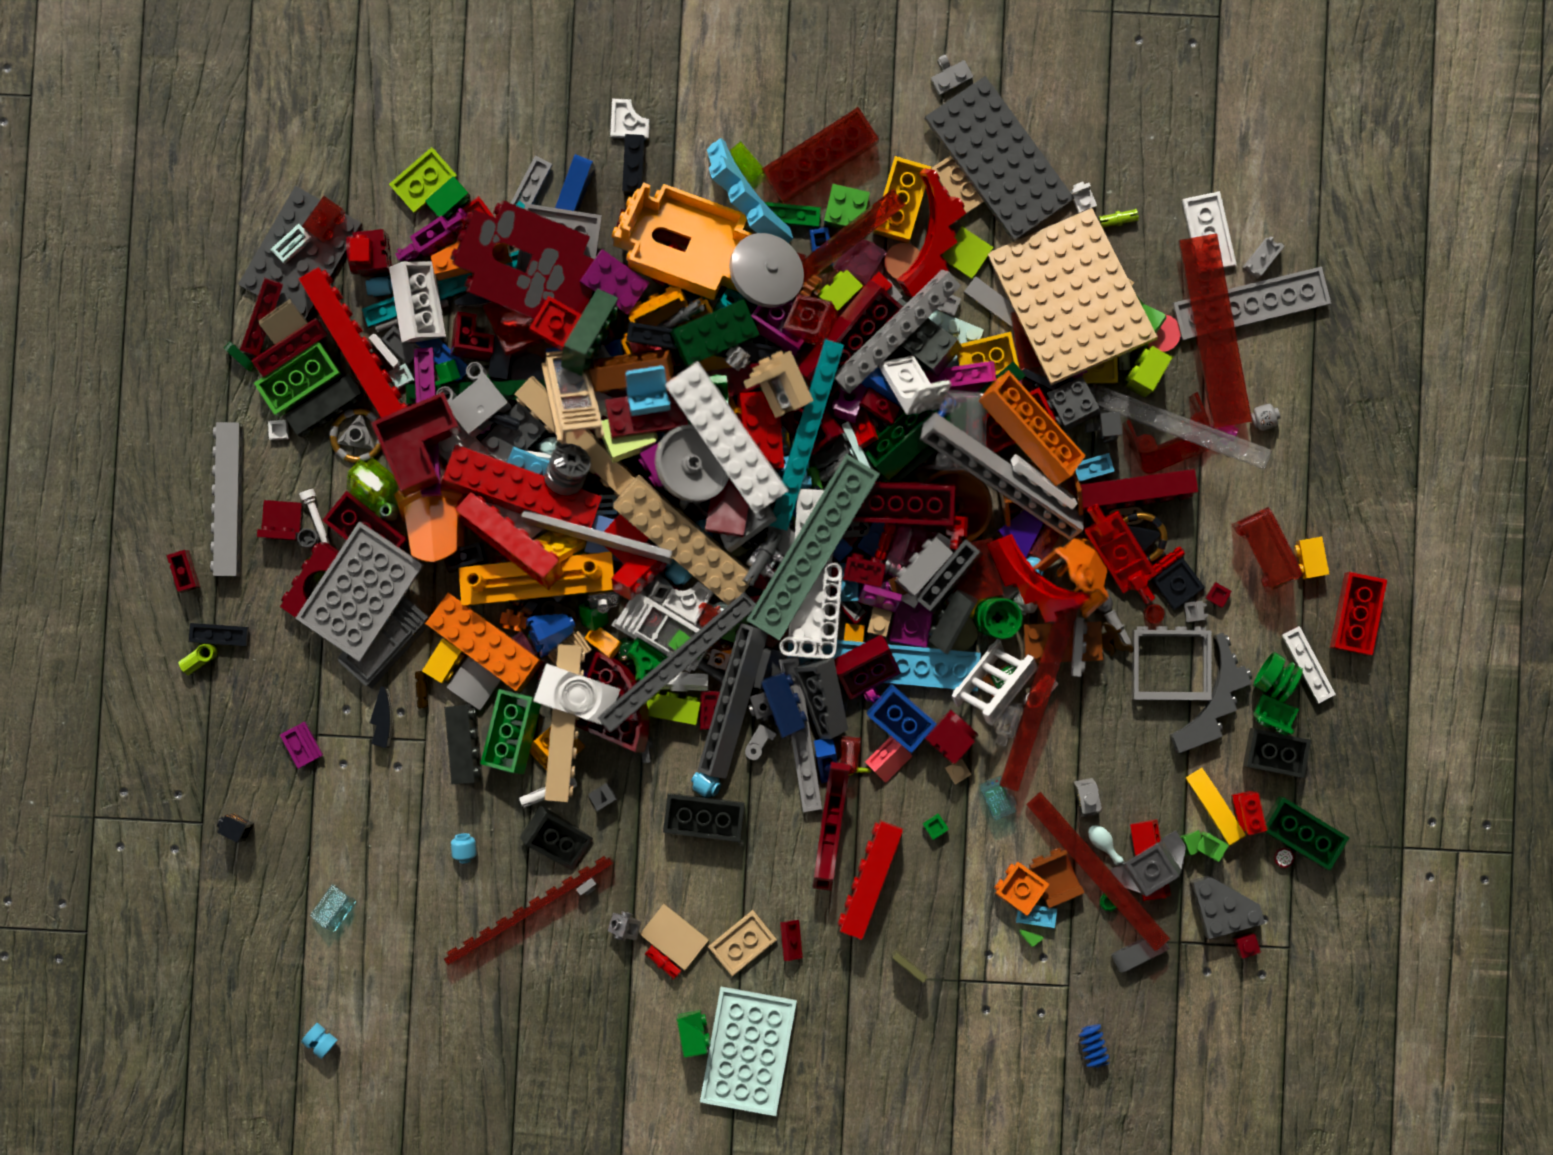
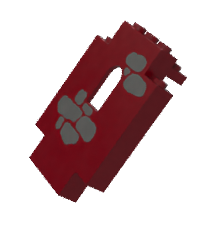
M501 200V203L497 202L493 214H496L495 218L475 209L467 213L464 221L467 224L464 231H460L457 239L460 243L457 249H453L450 259L453 260L452 265L473 273L472 276H468L465 282L467 292L534 319L548 296L583 314L593 293V290L580 282L594 261L593 258L583 255L590 236L504 200ZM505 243L532 254L526 272L495 260L492 253L495 245Z

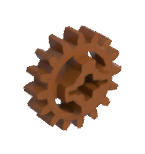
M814 275L808 282H803L799 293L794 298L797 300L796 305L805 311L808 308L813 309L821 295L819 288L823 280Z

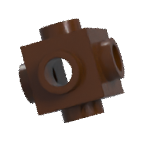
M724 639L718 640L707 651L706 656L709 657L708 665L726 670L734 643Z

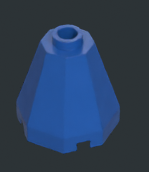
M566 614L533 616L526 620L527 627L531 626L532 629L528 631L536 651L540 652L541 657L550 654L558 647V644H561L573 634V628H575L572 617L569 618Z

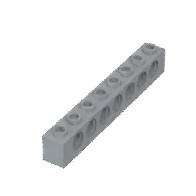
M941 270L836 371L834 381L843 391L847 393L852 392L961 285L948 271Z

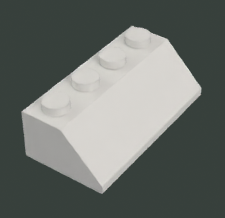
M400 262L389 267L401 342H419L446 337L437 280L432 262Z

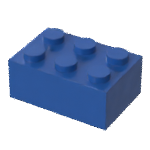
M893 684L885 690L866 712L874 722L911 753L937 725L929 715Z

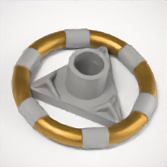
M351 408L336 417L330 429L329 436L333 450L343 460L351 463L369 461L382 449L378 438L374 447L363 416H366L372 422L378 420L379 417L372 411L364 408ZM359 415L337 441L338 428L341 422L351 416ZM339 444L370 449L372 451L361 456H352L340 448Z

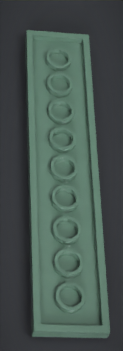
M845 455L749 615L748 622L776 639L781 640L880 473L850 455Z

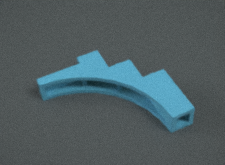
M719 138L716 142L712 143L707 149L711 162L709 167L711 178L728 192L731 204L746 215L750 228L757 233L772 234L782 238L787 243L791 242L793 236L790 227L763 202L750 186L731 156L726 142Z

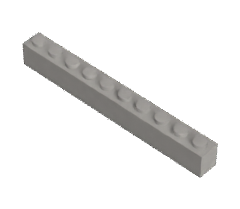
M935 413L923 423L921 434L923 441L1069 540H1072L1083 531L1084 514L1079 515L1078 510L1075 508L1072 510L1068 506L1063 507L1058 503L1056 497L1046 495L1042 487L1032 485L1027 480L1028 477L1023 474L1021 476L1012 469L1013 466L946 419Z

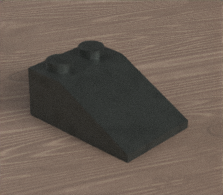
M541 805L520 836L526 846L570 870L574 869L593 839L590 835Z

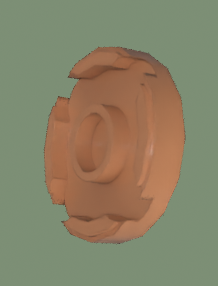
M909 243L893 245L885 256V268L889 275L897 280L909 269L920 251Z

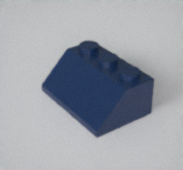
M786 671L762 681V686L782 737L805 728V722H808L805 711H801L798 704L801 703L799 695L793 692V679L790 674L787 675Z

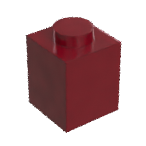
M1249 932L1233 937L1237 954L1242 959L1261 953L1254 933Z

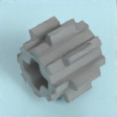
M738 345L734 348L731 347L726 353L725 361L738 371L740 368H745L750 362L748 360L750 355Z

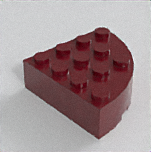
M596 651L587 678L619 688L618 700L638 682L635 681L631 671L616 658H610L604 653ZM647 702L611 733L604 725L579 717V720H575V726L634 752L644 753L649 734Z

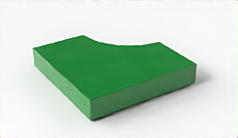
M639 637L635 638L627 653L636 665L637 674L635 681L637 682L641 681L667 658L666 655Z

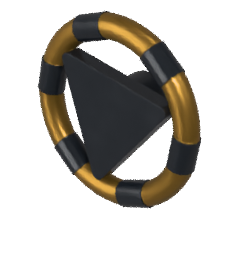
M1135 512L1123 517L1126 524L1143 519L1150 521L1158 528L1159 531L1128 525L1143 551L1160 536L1158 548L1154 553L1147 556L1150 563L1159 558L1164 552L1168 541L1164 524L1156 516L1144 512Z

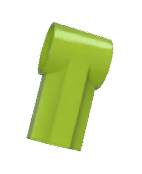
M213 644L200 645L195 651L178 662L179 667L189 676L217 657V647ZM205 647L210 650L208 658L203 654Z

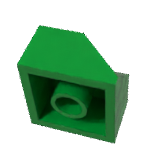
M701 1010L678 1014L677 1024L684 1057L707 1053L711 1040L709 1033H705L704 1026L707 1025L706 1015L702 1014Z

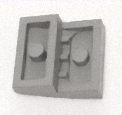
M467 656L446 688L481 710L500 682V679L474 659Z

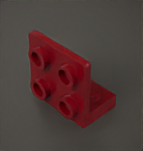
M264 500L261 529H257V537L298 541L297 537L301 528L302 503Z
M852 553V556L847 555L844 580L877 587L882 586L886 564L882 563V559L871 557L870 560L863 559L864 556L857 553Z

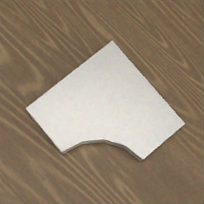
M612 99L610 137L625 139V134L644 135L646 140H649L650 120L636 114L631 100Z
M697 582L686 591L671 589L662 606L695 625L714 593L705 585Z

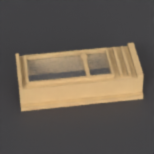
M563 351L547 352L546 362L542 363L541 366L557 441L565 442L566 432L585 429H595L596 438L604 437L590 370H585L583 376H580L561 367Z

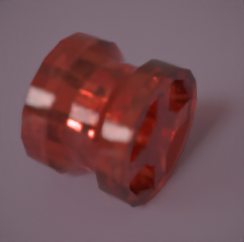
M1152 604L1145 608L1143 615L1147 622L1158 623L1163 620L1165 611L1160 605Z

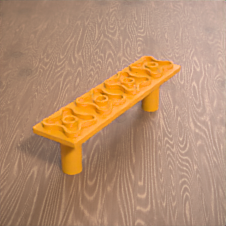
M601 552L573 555L561 561L564 574L549 591L512 562L460 567L461 604L468 606L613 590L611 578L614 576L612 553Z

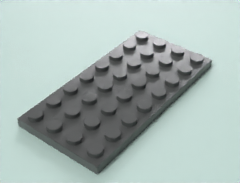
M986 76L925 116L924 120L1012 241H1015L1073 201L1074 197Z

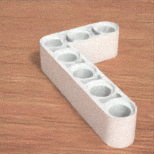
M830 563L825 568L819 639L785 637L780 644V650L784 655L824 659L835 655L842 582V568L838 563ZM830 567L838 568L839 574L836 577H831L828 574ZM829 586L837 588L838 592L835 596L827 594L826 589ZM832 605L835 607L836 613L831 616L827 615L825 608ZM826 625H832L835 631L833 634L828 635L824 632L823 628ZM786 641H791L794 644V649L787 651L784 649L783 644ZM811 643L814 649L812 652H805L803 645ZM830 644L833 647L832 653L825 654L822 651L823 645Z

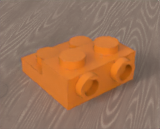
M1016 862L1015 865L1011 863L1005 871L1008 875L1004 881L1000 879L995 885L994 889L997 891L994 894L1028 916L1049 886V883L1021 863Z

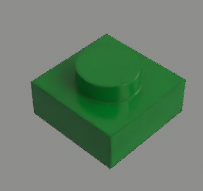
M939 813L922 823L933 840L949 830Z

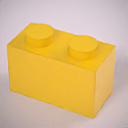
M1322 536L1296 541L1294 552L1295 556L1299 557V575H1302L1303 579L1328 575L1329 569Z
M442 638L422 671L440 683L449 682L454 674L452 671L454 666L459 665L464 658V655H462L463 651Z

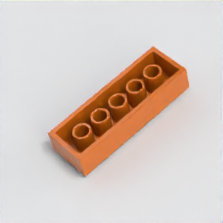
M1007 371L993 381L978 400L1055 486L1071 477L1084 459L1085 454L1010 371Z
M449 592L425 623L520 693L544 662L471 607L463 606L461 600Z

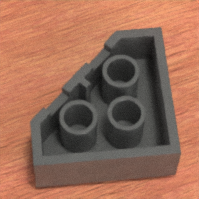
M1210 876L1190 881L1204 934L1208 939L1265 924L1260 904Z

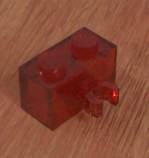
M323 196L302 225V228L324 243L333 236V230L336 225H340L343 222L346 212L330 199Z

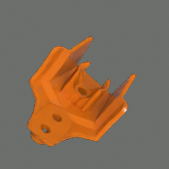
M440 460V474L442 482L445 470ZM441 486L442 496L422 497L421 491L404 497L400 490L394 494L402 521L407 526L410 550L413 557L423 561L436 562L456 552L457 547L464 546V525L461 523L455 509L468 495Z
M1077 535L1064 547L1056 548L1036 564L1033 569L1044 571L1059 558H1064L1066 562L1057 569V576L1060 578L1069 570L1070 577L1076 582L1077 586L1074 592L1083 589L1081 592L1090 594L1091 599L1085 601V606L1080 608L1082 616L1086 619L1108 600V592L1104 588L1108 568L1090 539Z

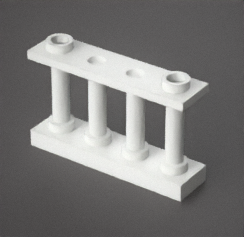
M996 639L988 647L987 652L961 685L955 688L952 695L957 707L963 701H966L983 710L982 713L986 723L992 726L1038 668L1034 657L1027 655L1024 660L1020 661L1003 652L1004 649L999 639ZM1000 658L1017 667L1013 674L1009 675L992 665ZM988 672L1006 683L998 690L981 680L982 677ZM976 686L995 697L990 703L986 704L969 694Z

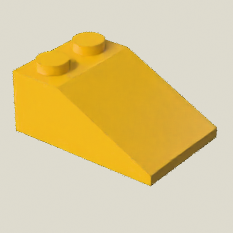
M1011 332L962 343V349L957 353L959 366L994 361L996 375L1013 361L1019 367Z

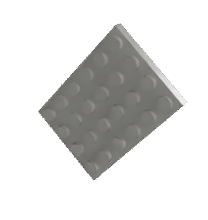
M359 522L296 619L356 660L361 661L424 564L362 522Z

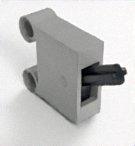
M477 362L467 366L466 373L474 383L457 396L446 386L439 388L436 393L437 395L444 392L445 395H451L447 401L452 413L473 439L493 422L513 430H517L520 427L521 421L519 419L505 415L512 408L511 405L487 377V371ZM476 370H481L478 376H473Z

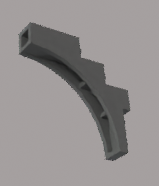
M1224 633L1213 635L1217 648L1218 671L1212 692V700H1208L1203 710L1194 720L1182 729L1170 734L1176 753H1181L1223 737L1221 734L1223 727L1220 721H1216V718L1236 711V706L1238 705L1234 694L1231 695L1230 692L1252 684L1250 681L1252 679L1250 670L1246 669L1245 666H1236L1238 664L1237 657L1234 653H1231L1229 648L1231 646L1230 639Z

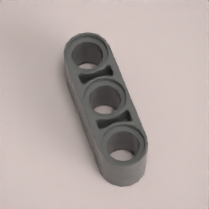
M1159 930L1114 952L1111 956L1119 972L1122 973L1167 951L1170 947L1162 931Z

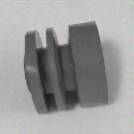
M565 443L557 446L552 452L544 474L547 486L560 495L570 496L578 493L582 489L591 466V459L587 451L575 444Z

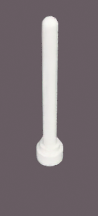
M314 489L299 493L301 501L308 505L321 542L330 544L314 502L316 500Z

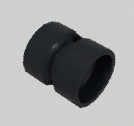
M545 597L509 602L517 608L522 607V612L532 617L543 603Z

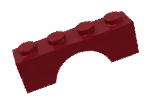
M327 542L317 543L311 551L312 556L303 563L301 567L302 572L293 579L291 583L292 588L281 599L282 604L280 607L295 618L310 597L309 584L312 577L321 570L327 571L339 553L336 548Z

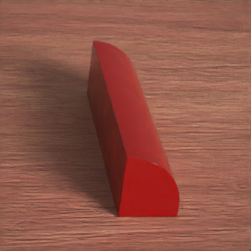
M1158 819L1130 824L1135 856L1161 841ZM1169 883L1148 896L1142 894L1143 901L1170 896Z

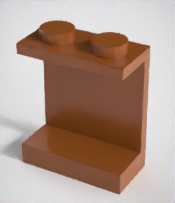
M1060 847L1051 850V855L1044 858L1043 855L1033 858V862L1029 864L1033 873L1049 883V886L1042 894L1048 908L1084 893L1071 866L1067 851L1065 849L1061 850Z

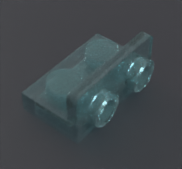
M332 884L310 916L324 929L335 932L341 926L346 915L352 911L357 900Z

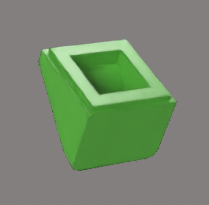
M1024 929L1019 930V933L1031 947H1034L1044 938L1039 934Z

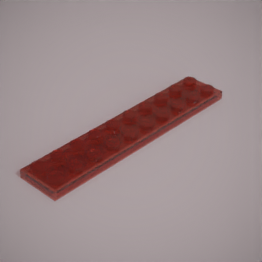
M1216 233L1179 240L1178 243L1213 429L1252 422L1218 235Z

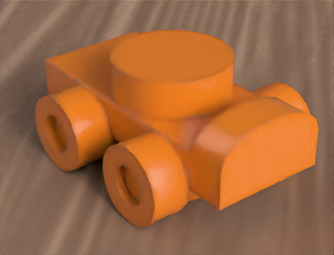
M506 609V613L502 612L499 622L503 624L502 628L510 629V626H514V630L521 632L522 628L526 629V620L528 618L524 617L525 613L517 612V615H514V611Z

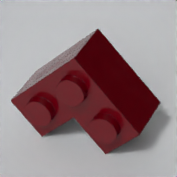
M457 312L453 321L450 355L482 361L490 359L493 353L494 335L475 332L477 314Z

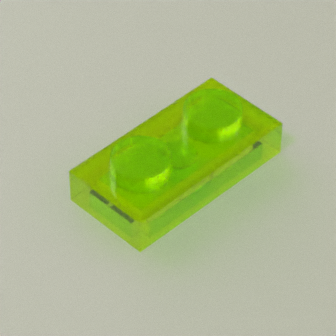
M741 141L729 150L739 170L750 183L765 172L762 165Z

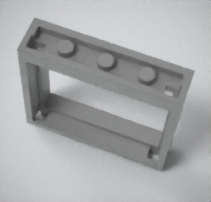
M1137 626V630H1132V647L1134 648L1132 652V699L1212 700V631H1206V627H1195V630H1187V627H1175V630H1168L1166 626H1157L1156 630H1148V626ZM1139 636L1203 637V692H1139Z

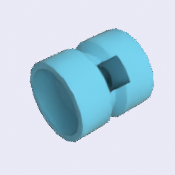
M317 1022L304 1036L301 1043L308 1049L313 1048V1053L322 1059L338 1039L331 1033L326 1034V1029Z

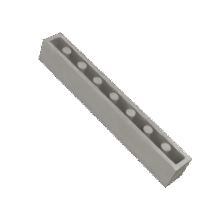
M216 422V427L213 428V437L216 439V446H213L215 465L212 467V475L215 477V484L212 485V495L215 496V503L212 504L211 508L212 515H214V523L211 524V533L214 534V542H211V553L214 554L210 570L213 572V576L240 577L243 424Z

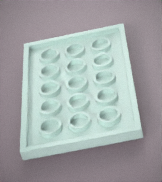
M720 987L700 1098L701 1103L776 1116L797 1000Z

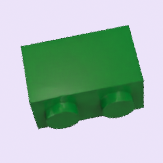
M453 176L426 199L425 202L438 217L442 216L448 220L455 214L454 211L458 207L462 208L469 202L471 196Z

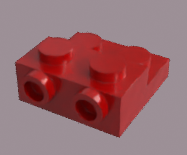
M548 296L529 330L544 338L550 345L563 351L565 342L582 314Z

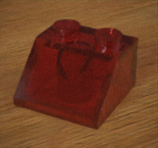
M797 294L783 328L808 343L823 346L824 340L828 339L838 311L832 301Z

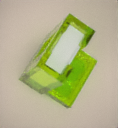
M373 457L367 463L359 459L347 473L346 489L375 513L387 502L389 496L398 487L394 475Z

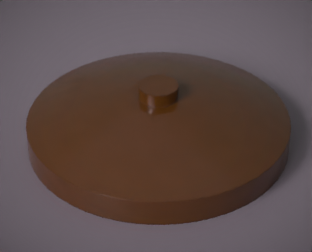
M950 468L936 472L924 482L956 484L954 516L968 517L967 537L961 536L963 542L965 539L970 542L984 532L992 516L993 502L990 491L982 480L967 470ZM920 524L922 529L931 538H935L937 533H940L951 540V536L946 535L947 525Z

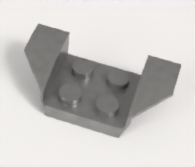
M1175 830L1162 838L1160 842L1127 862L1124 861L1122 864L1117 865L1110 871L1121 887L1148 896L1180 876L1186 846Z

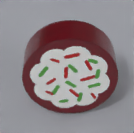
M1279 848L1275 851L1274 862L1278 866L1285 868L1292 865L1294 855L1291 850Z

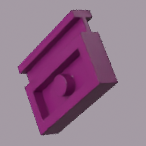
M306 721L280 734L298 769L323 756Z

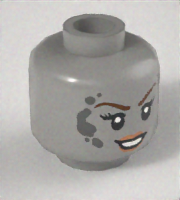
M1270 403L1255 407L1251 414L1254 427L1260 431L1277 427L1278 419H1281L1278 408L1274 409Z

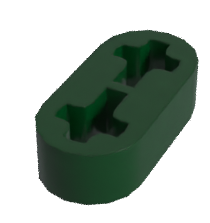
M231 341L223 347L249 372L255 367L252 360Z

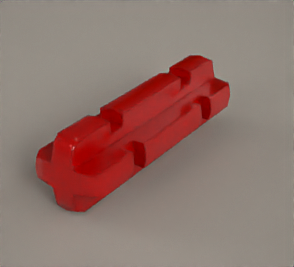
M885 523V532H882L878 544L879 548H877L875 553L876 558L882 560L886 558V550H889L893 538L892 533L896 529L895 524Z
M1177 547L1173 550V553L1170 552L1159 560L1158 564L1155 563L1153 565L1157 575L1185 555L1181 547Z

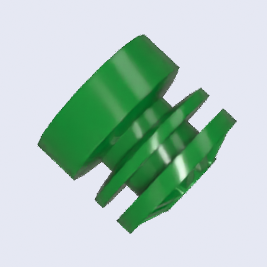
M985 598L977 605L974 611L975 626L985 636L1005 639L1012 637L1021 627V610L1010 599Z
M1272 652L1260 668L1253 686L1262 692H1266L1273 687L1271 697L1275 698L1278 695L1277 700L1283 703L1298 686L1303 668L1297 666L1294 669L1295 663L1290 662L1284 668L1286 658L1276 652Z

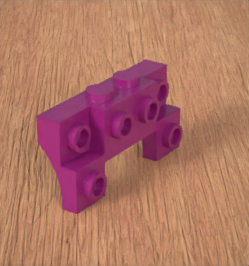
M459 208V212L448 220L440 216L411 235L410 238L413 243L404 249H397L398 252L395 255L401 262H412L420 253L425 257L432 256L443 245L451 244L454 238L457 237L455 232L461 230L466 224L464 223L466 218L465 211Z

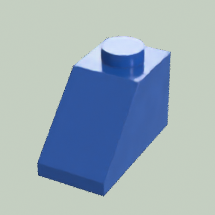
M833 738L814 741L821 783L828 781L831 762L837 763Z

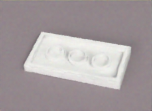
M1220 191L1183 199L1182 204L1198 274L1236 266Z

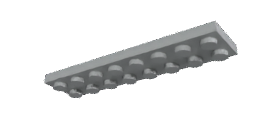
M1321 266L1174 302L1172 305L1179 325L1181 340H1186L1330 305L1331 301Z

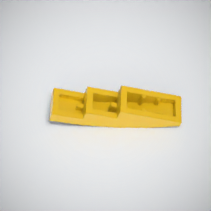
M1203 768L1187 776V782L1196 793L1197 798L1208 812V816L1228 845L1231 846L1244 838L1246 834Z

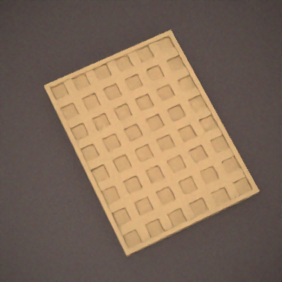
M1092 208L993 250L988 254L996 275L1050 385H1054L1157 340V335Z

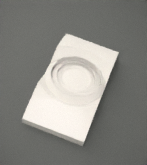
M546 664L533 701L602 724L598 720V716L616 702L620 689Z

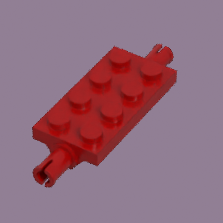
M1098 504L1093 505L1094 510L1090 506L1087 511L1095 523L1085 528V532L1123 593L1133 589L1138 591L1145 604L1149 603L1148 598L1150 601H1153L1155 596L1147 584L1149 579L1156 576L1157 573L1119 510L1105 517Z

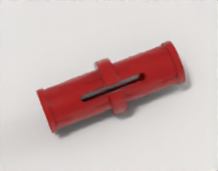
M653 945L644 954L657 965L658 969L661 968L673 980L681 972V969L668 960V956H664Z

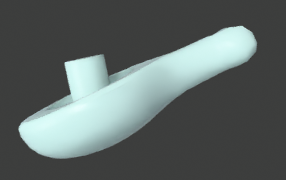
M1091 826L1088 832L1091 843L1096 848L1106 852L1113 859L1115 865L1122 864L1123 858L1114 850L1111 834L1101 826Z

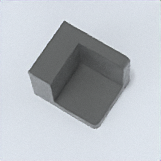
M608 782L588 794L595 806L596 812L617 799Z

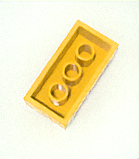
M897 156L894 157L872 233L909 243L925 191V185L919 172L925 168L931 169V166Z

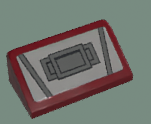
M836 590L831 596H835L838 591ZM840 600V609L855 625L869 613L864 605L858 601Z

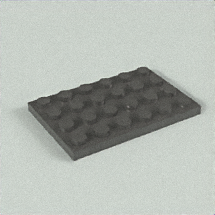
M295 186L238 285L258 296L264 277L283 283L276 306L279 307L291 299L307 321L315 306L299 278L317 267L322 271L326 270L332 278L347 252V236H353L352 232H358L362 223ZM300 224L313 239L284 264L272 252L271 248L295 226ZM299 230L277 251L281 252L292 240H294L301 233V231ZM304 236L300 241H298V242H297L288 252H286L282 257L284 258V257H285L292 249H294L306 236Z

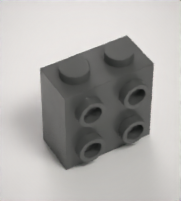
M1082 376L1047 393L1049 398L1047 403L1051 411L1055 410L1058 415L1055 417L1060 427L1063 426L1066 431L1100 414V408Z

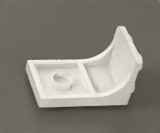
M914 355L883 361L879 365L880 370L906 414L920 413L925 410L939 408L951 387L950 381L930 384Z

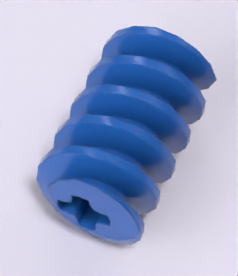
M1100 1024L1081 1028L1083 1032L1078 1034L1079 1037L1085 1038L1080 1044L1087 1045L1086 1048L1082 1049V1052L1089 1053L1084 1059L1091 1061L1086 1067H1100L1110 1063L1106 1061L1109 1059V1055L1104 1054L1107 1048L1102 1046L1105 1044V1040L1099 1039L1103 1036V1032L1098 1031L1101 1029Z

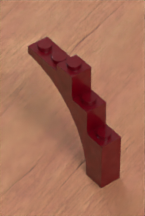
M831 762L812 885L814 889L832 890L841 821L850 772V765Z

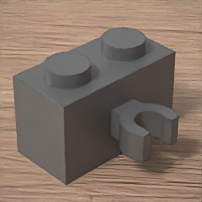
M1120 411L1100 413L1096 417V423L1085 425V432L1097 431L1098 440H1103V443L1115 442L1122 435Z

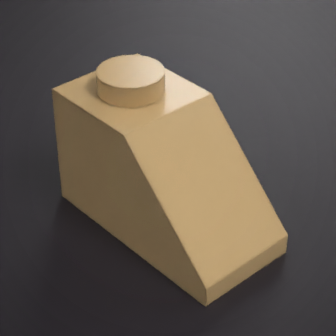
M873 606L867 633L882 634L883 637H886L892 611Z

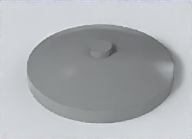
M767 233L752 234L741 240L731 254L729 261L731 279L740 294L750 302L762 307L775 308L789 303L799 293L804 280L803 265L794 248L782 238Z
M683 425L673 429L663 437L657 447L655 455L657 474L665 488L674 496L688 502H702L714 497L725 487L729 475L694 425Z

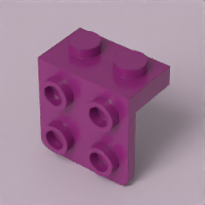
M887 575L883 576L881 587L862 583L858 602L895 612L901 601L902 594L891 592L888 579H891L892 576Z

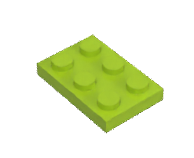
M431 147L389 185L415 214L426 205L425 200L451 177L457 178L458 176Z

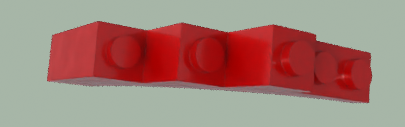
M927 168L920 171L919 174L926 187L929 200L930 217L928 232L916 260L897 279L903 292L909 297H914L941 270L949 272L946 267V260L940 255L958 242L955 238L954 230L948 226L966 214L964 210L965 205L962 200L949 196L948 190L939 182L940 177L938 173Z
M1012 534L987 544L1004 586L1013 585V587H1018L1025 605L1032 602L1033 605L1038 604L1045 623L1053 621L1055 624L1065 620L1064 616L1071 613L1070 610L1085 606L1084 602L1091 599L1089 593L1067 591L1047 581L1027 561Z

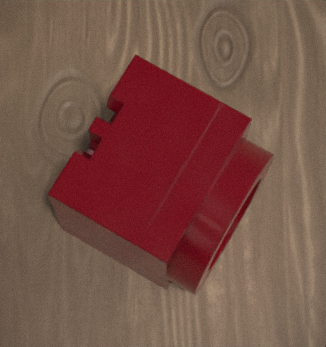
M384 229L352 232L353 236H347V258L352 275L361 274L365 277L390 274L389 267L392 266V261L389 260V257H391V252L389 251L390 239ZM355 235H367V238L372 240V264H352L349 261L350 238H355Z
M950 709L940 718L937 725L924 739L952 764H955L972 746L979 734Z

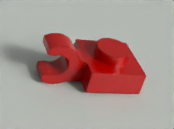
M954 516V525L946 526V535L951 536L950 549L957 550L963 543L961 536L967 537L968 517Z

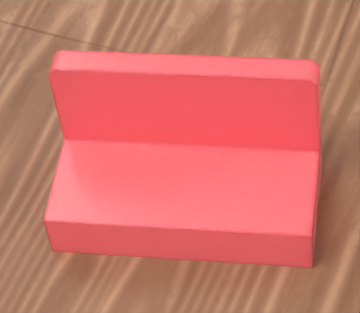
M890 736L865 763L884 782H887L912 755L904 746Z

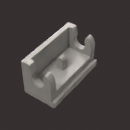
M1271 236L1264 239L1242 267L1256 279L1265 272L1284 248L1282 243L1277 244L1274 242V238Z

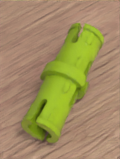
M1137 209L1125 212L1116 211L1115 214L1099 216V222H1102L1100 224L1102 228L1113 225L1122 226L1123 223L1139 221V215H1136L1138 213Z

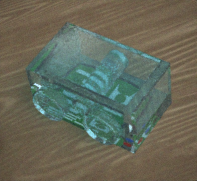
M999 775L978 784L993 820L996 821L1016 812L1015 807L1018 805L1014 796H1009L1007 789H1010L1006 778L1002 779Z

